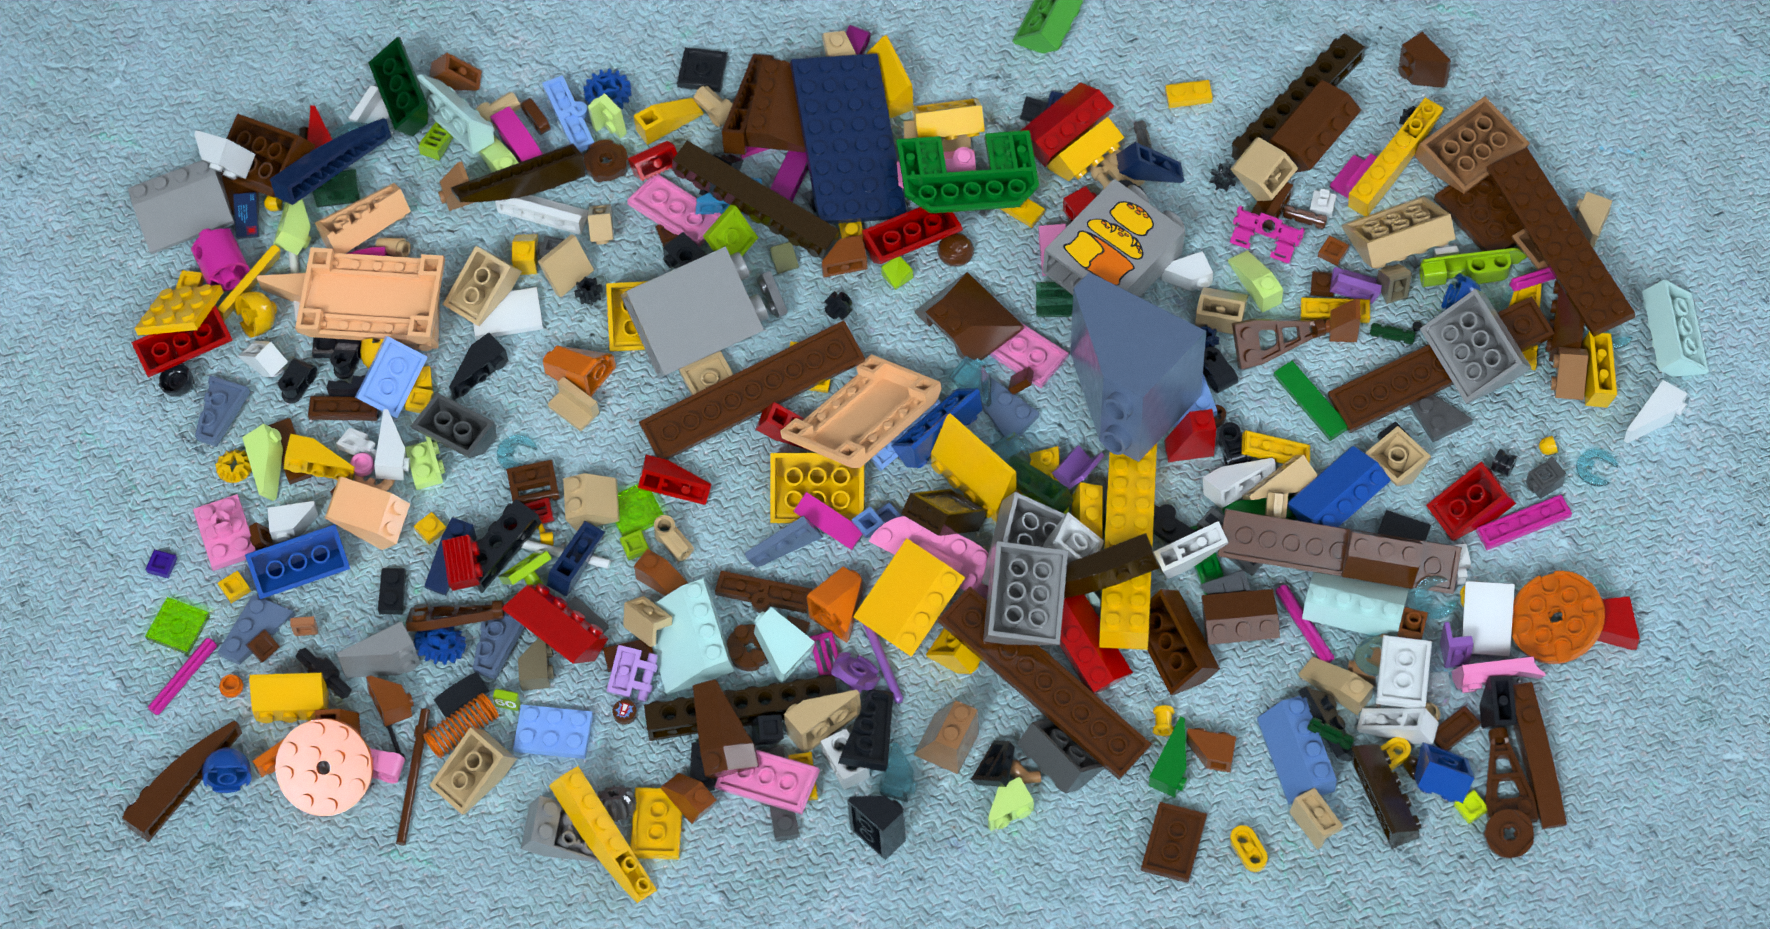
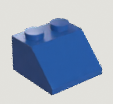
M1425 742L1422 743L1414 775L1417 787L1427 794H1432V792L1439 794L1449 802L1458 801L1463 803L1475 778L1468 758Z

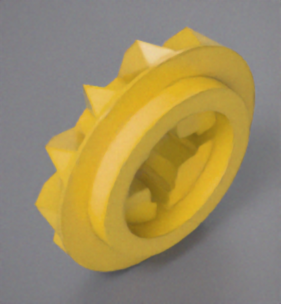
M236 448L234 451L226 450L224 455L218 456V462L215 464L218 476L228 483L243 481L252 471L245 450L239 451ZM236 459L239 465H236L232 472L230 465Z

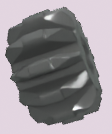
M613 785L610 788L605 787L604 791L597 792L598 798L613 821L626 820V817L632 816L633 811L636 810L637 803L631 788H625L624 785L619 787Z

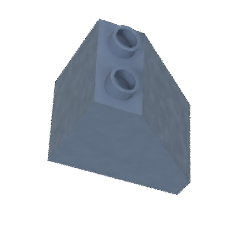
M1089 272L1073 289L1070 354L1099 441L1111 453L1116 455L1124 454L1139 462L1201 396L1206 331Z

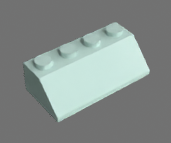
M422 74L417 76L428 104V115L468 151L475 154L495 143L493 134L495 130L491 122L482 118L480 113L476 109L473 110L464 98H460L450 86H446L441 80Z
M1665 279L1642 291L1643 305L1648 317L1647 324L1652 335L1651 343L1655 349L1657 368L1672 377L1708 373L1709 370L1692 293Z

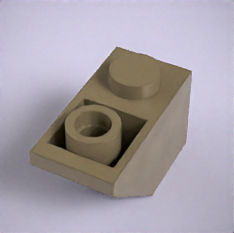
M539 637L518 658L519 682L522 691L550 688V679H554L553 664L549 665V658L553 657V649Z

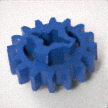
M601 69L599 70V75L591 74L592 80L586 79L587 86H584L583 89L585 101L589 105L595 98H599L603 94H606L620 109L624 108L623 102L629 103V96H632L630 81H627L625 74L620 76L619 70L612 73L611 69H608L607 73H604Z
M455 626L417 631L413 643H415V649L418 650V656L425 655V661L432 659L434 664L442 662L446 665L447 661L455 663L456 658H462V654L465 652L466 638L461 636V630L454 631Z

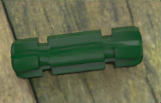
M1372 323L1370 335L1379 338V336H1382V339L1396 342L1402 340L1405 344L1410 345L1414 343V331L1406 330L1404 332L1403 329L1387 325L1381 327L1382 324Z
M1315 717L1310 720L1307 726L1309 731L1313 733L1318 732L1319 736L1335 744L1340 743V746L1345 749H1350L1355 739L1353 736L1347 733L1344 735L1342 734L1343 731L1327 723L1323 724L1321 720Z

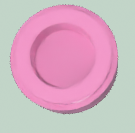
M358 453L350 461V464L355 467L354 474L359 477L368 476L375 467L373 458L367 453Z

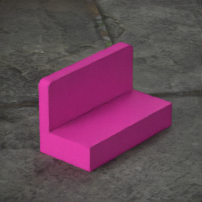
M1370 153L1363 160L1353 155L1331 182L1330 188L1349 199V192L1377 157Z

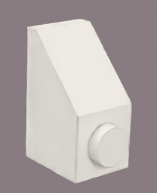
M1202 251L1173 261L1160 278L1162 281L1189 291L1202 290L1203 287L1207 288L1209 285H1212L1213 271Z
M253 341L238 355L242 361L263 377L278 376L283 372V366L288 363L272 342Z
M309 501L268 508L269 531L273 542L281 543L301 536L318 517L315 502Z

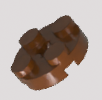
M604 139L596 141L589 146V150L584 154L585 170L595 182L612 181L624 176L627 172V151L623 145L613 143V140ZM605 157L611 160L609 163H601Z
M754 624L738 625L735 627L726 644L733 665L744 671H756L759 667L769 663L754 634ZM752 643L757 647L752 649L751 652H747L745 646Z
M1505 809L1494 813L1485 824L1483 837L1491 852L1499 857L1511 859L1524 855L1532 847L1534 827L1530 818L1523 812ZM1504 828L1508 830L1513 828L1515 830L1513 833L1515 838L1513 840L1510 838L1506 840L1503 837L1505 835L1503 832Z

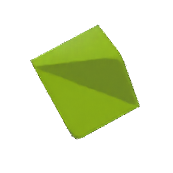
M901 256L890 260L881 267L882 276L895 290L913 279L912 268Z

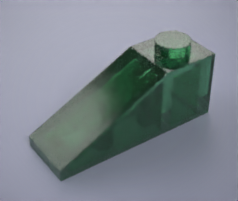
M1015 455L1008 460L1007 464L1016 471V488L1030 499L1061 513H1064L1073 502L1068 487Z

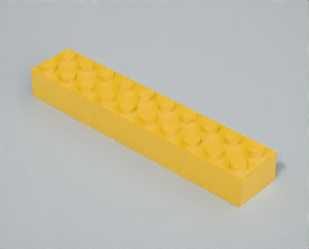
M1157 443L1139 462L1124 454L1116 455L1109 452L1104 549L1145 533L1152 546ZM1151 572L1102 589L1099 647L1148 650Z

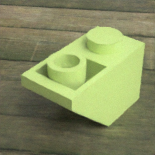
M1020 777L1008 782L1007 787H998L988 816V828L990 831L1003 829L1011 821L1017 818H1026L1034 810V800Z

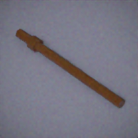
M427 708L421 709L419 722L414 730L415 743L396 844L401 846L406 845L425 743L423 734L429 730L427 726L430 710Z

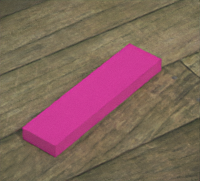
M1560 494L1477 527L1476 533L1486 550H1490L1570 518L1572 512Z

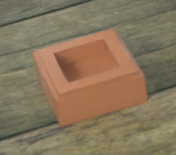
M314 616L290 618V626L294 636L318 634V625Z

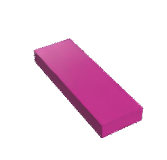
M807 492L793 511L801 517L805 516L814 526L850 550L854 549L863 535L853 522Z

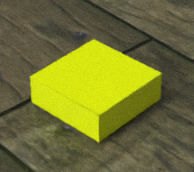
M1475 790L1466 795L1463 803L1458 801L1454 803V807L1468 824L1486 814L1487 811L1485 802Z

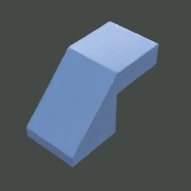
M889 502L876 512L871 507L867 508L854 517L852 522L866 538H870L884 523L901 517V515Z

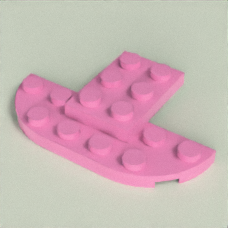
M905 516L897 517L884 523L871 536L870 543L894 555L905 539L908 538L966 577L960 589L966 591L971 586L987 600L988 586L982 584V579L989 553L977 543L959 534L938 536Z

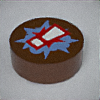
M620 700L613 706V717L617 723L627 725L636 719L637 709L632 701Z

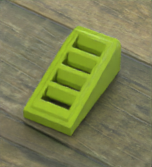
M435 122L418 145L420 154L440 161L453 136L444 128H441L439 123ZM438 131L445 133V136L438 134Z

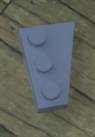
M987 374L973 387L978 388L980 391L983 411L985 414H988L994 423V427L1002 434L1009 448L1039 418L1037 410L1015 394H1012Z
M210 375L208 380L210 385L208 392H205V405L203 412L200 413L195 437L200 442L217 447L250 394V390L246 386Z
M802 516L744 554L748 561L757 568L823 538L819 529L805 516Z
M253 594L218 650V655L240 665L253 654L246 644L263 629L269 635L277 633L282 624L295 617L294 611L266 599H260L259 596Z
M505 612L504 619L481 622V636L479 643H477L473 664L474 672L479 675L496 680L524 629V626Z

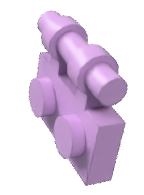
M618 645L607 693L630 698L632 689L639 691L637 700L646 702L648 693L652 691L651 681L653 674L657 672L658 665L656 662L658 655L649 653L646 662L640 660L641 650ZM638 668L644 670L642 682L635 681Z

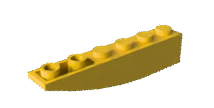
M1426 97L1423 99L1349 192L1348 207L1365 217L1373 211L1411 161L1419 144L1426 139L1444 111L1443 107Z
M579 766L548 785L588 847L636 903L657 891Z

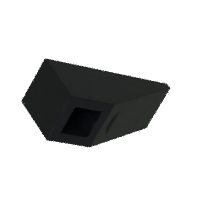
M489 332L474 342L466 353L449 386L453 400L466 395L472 387L484 382L490 374L502 369L508 362L506 349Z

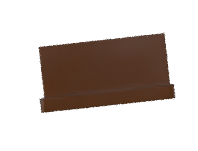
M1287 182L1273 200L1257 201L1251 213L1259 216L1261 213L1279 219L1292 198L1293 184ZM1267 220L1263 224V227L1270 230L1275 226L1272 220Z

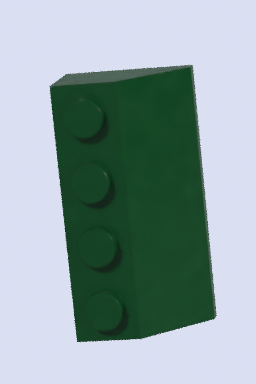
M397 36L372 58L368 64L394 129L413 137L428 124V104L403 42Z

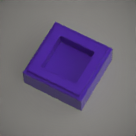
M154 549L145 570L149 574L169 579L177 557L174 554Z

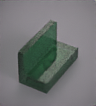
M1036 282L1037 317H1072L1073 295L1056 282Z

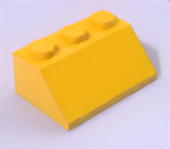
M885 35L866 54H878L890 119L912 111L913 88L888 36Z
M978 98L912 106L917 138L941 136L945 140L958 138L957 135L966 134L967 137H974L980 135L979 132H985L982 105Z
M1107 117L1061 152L1046 167L1067 181L1074 177L1079 180L1088 172L1086 169L1092 164L1095 167L1104 160L1102 155L1106 152H1109L1111 155L1120 148L1119 142L1124 139V136L1110 118Z
M943 628L926 653L928 658L957 674H972L979 667V662L981 661L945 628Z
M322 673L249 675L251 706L256 721L261 723H271L273 721L293 723L297 720L310 721L311 715L315 710L329 709V691Z

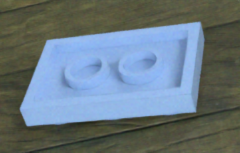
M385 336L355 398L382 412L383 409H388L392 417L398 418L428 357Z
M521 705L513 750L519 753L586 759L593 713L592 711Z

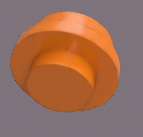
M232 674L224 676L219 684L221 694L227 698L237 697L241 694L244 687L241 678Z

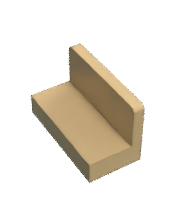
M563 377L557 382L559 393L548 403V407L576 429L582 431L599 414L598 403Z
M645 596L625 602L624 628L648 646H655L656 631L672 625V616Z
M1315 788L1294 799L1290 814L1316 849H1320L1323 846L1326 838L1342 830V823Z

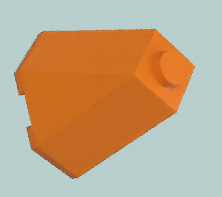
M558 345L552 351H549L543 359V366L547 375L557 381L565 377L590 397L616 368L615 359L612 354Z
M843 566L807 595L809 618L828 631H832L835 636L846 643L850 640L855 621L853 616L858 610L863 591L861 576L856 571L848 570Z

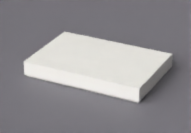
M537 287L510 291L480 326L473 323L475 339L479 340L488 332L493 337L543 329Z
M1465 581L1462 637L1472 636L1474 645L1471 654L1510 656L1515 584Z
M1383 635L1376 704L1405 708H1425L1432 641Z

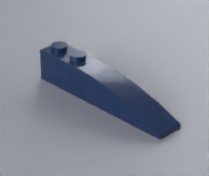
M381 118L347 132L309 152L273 176L270 181L275 197L291 205L300 201L391 138L387 120Z

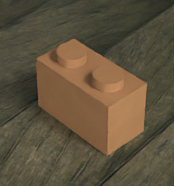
M1559 347L1558 354L1553 355V368H1556V375L1551 376L1550 390H1554L1555 398L1584 400L1588 364L1587 349Z

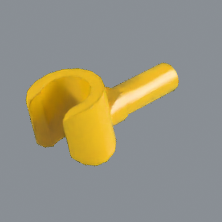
M541 523L538 527L541 543L554 546L553 532H545V528Z

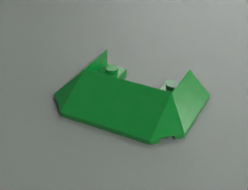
M1030 131L985 133L984 139L990 170L947 172L941 136L896 139L905 197L929 213L1021 207L1039 188Z

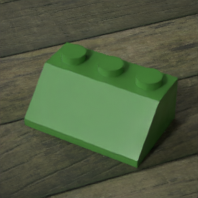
M1034 0L1012 42L1042 54L1057 51L1062 46V40L1071 29V23L1079 14V8L1083 0Z

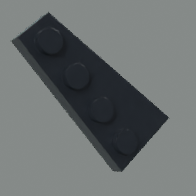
M876 689L868 691L838 764L886 772L889 757L893 692Z

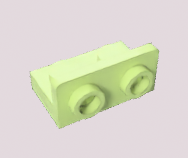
M606 94L595 98L588 105L593 129L596 132L605 126L611 134L615 133L620 139L627 134L621 109Z
M427 436V441L405 447L407 458H410V469L416 490L443 483L441 474L445 473L442 460L437 461L436 455L440 454L437 441H432Z

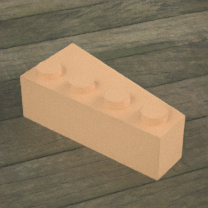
M392 183L315 222V225L327 248L333 249L334 253L345 254L395 221L403 219L411 211L401 189L395 183Z

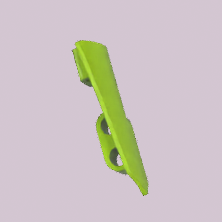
M1510 248L1423 259L1419 268L1421 286L1424 288L1445 285L1446 279H1452L1459 273L1472 278L1478 284L1503 281L1508 278L1511 265L1520 263L1527 256L1522 250Z

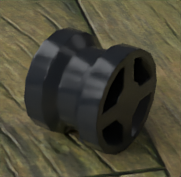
M1499 449L1493 460L1491 470L1494 472L1500 471L1504 476L1509 477L1518 456L1514 454L1508 455L1505 453V450Z

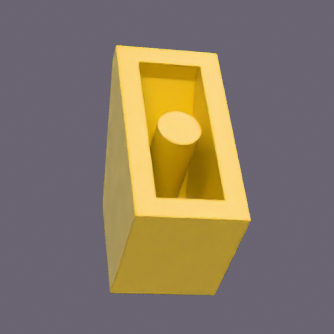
M519 234L514 236L512 241V265L522 271L520 275L537 274L538 255L536 251L538 234Z

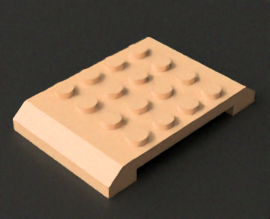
M310 247L295 329L300 334L317 338L347 340L373 338V341L380 342V339L388 336L401 343L424 344L432 340L445 258L442 255L421 254V258L334 253L331 248Z
M871 354L865 359V362L857 366L858 374L803 421L797 418L791 421L780 431L781 436L787 441L848 467L861 468L936 403L942 390L941 383Z

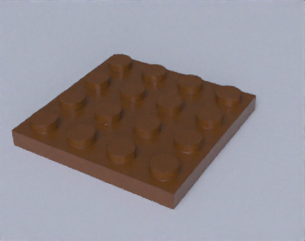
M1490 175L1464 194L1449 185L1434 195V200L1437 204L1451 214L1453 221L1482 251L1510 249L1517 245L1512 239V235L1524 228Z

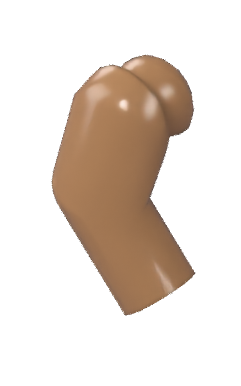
M1012 760L1010 776L1013 779L1020 777L1024 784L1041 782L1040 770L1027 771L1020 761Z

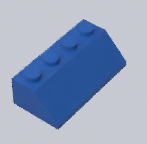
M957 388L891 445L907 468L918 469L928 462L927 458L931 456L937 437L949 413L964 426L970 425L978 418L977 415L983 410L980 391L978 388Z
M1351 446L1287 502V506L1298 521L1339 527L1387 485L1391 479L1377 461L1356 447Z
M336 524L245 554L260 599L350 569Z

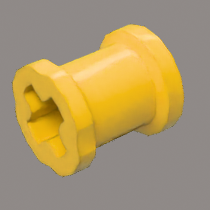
M1167 705L1154 707L1155 726L1153 727V733L1158 736H1170L1174 730L1172 726L1173 707Z

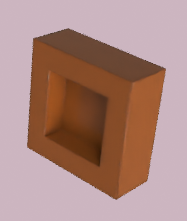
M1329 235L1319 250L1318 257L1339 266L1349 250V245Z

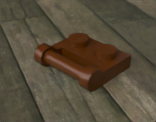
M552 460L506 469L513 502L517 499L521 503L526 504L547 497L553 499V501L560 500ZM549 485L551 488V490L526 494L522 496H519L518 494L519 491Z

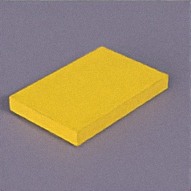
M635 787L634 797L637 804L636 810L633 811L631 850L636 858L679 860L683 814L661 788Z

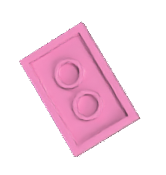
M238 494L193 509L213 571L245 561V554L256 551V548L250 541V530Z

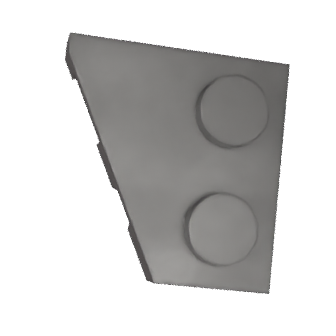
M771 271L761 274L756 280L761 292L768 301L767 306L772 315L775 314L776 318L786 315L788 311Z
M1435 395L1428 396L1409 406L1432 442L1472 425L1471 417Z

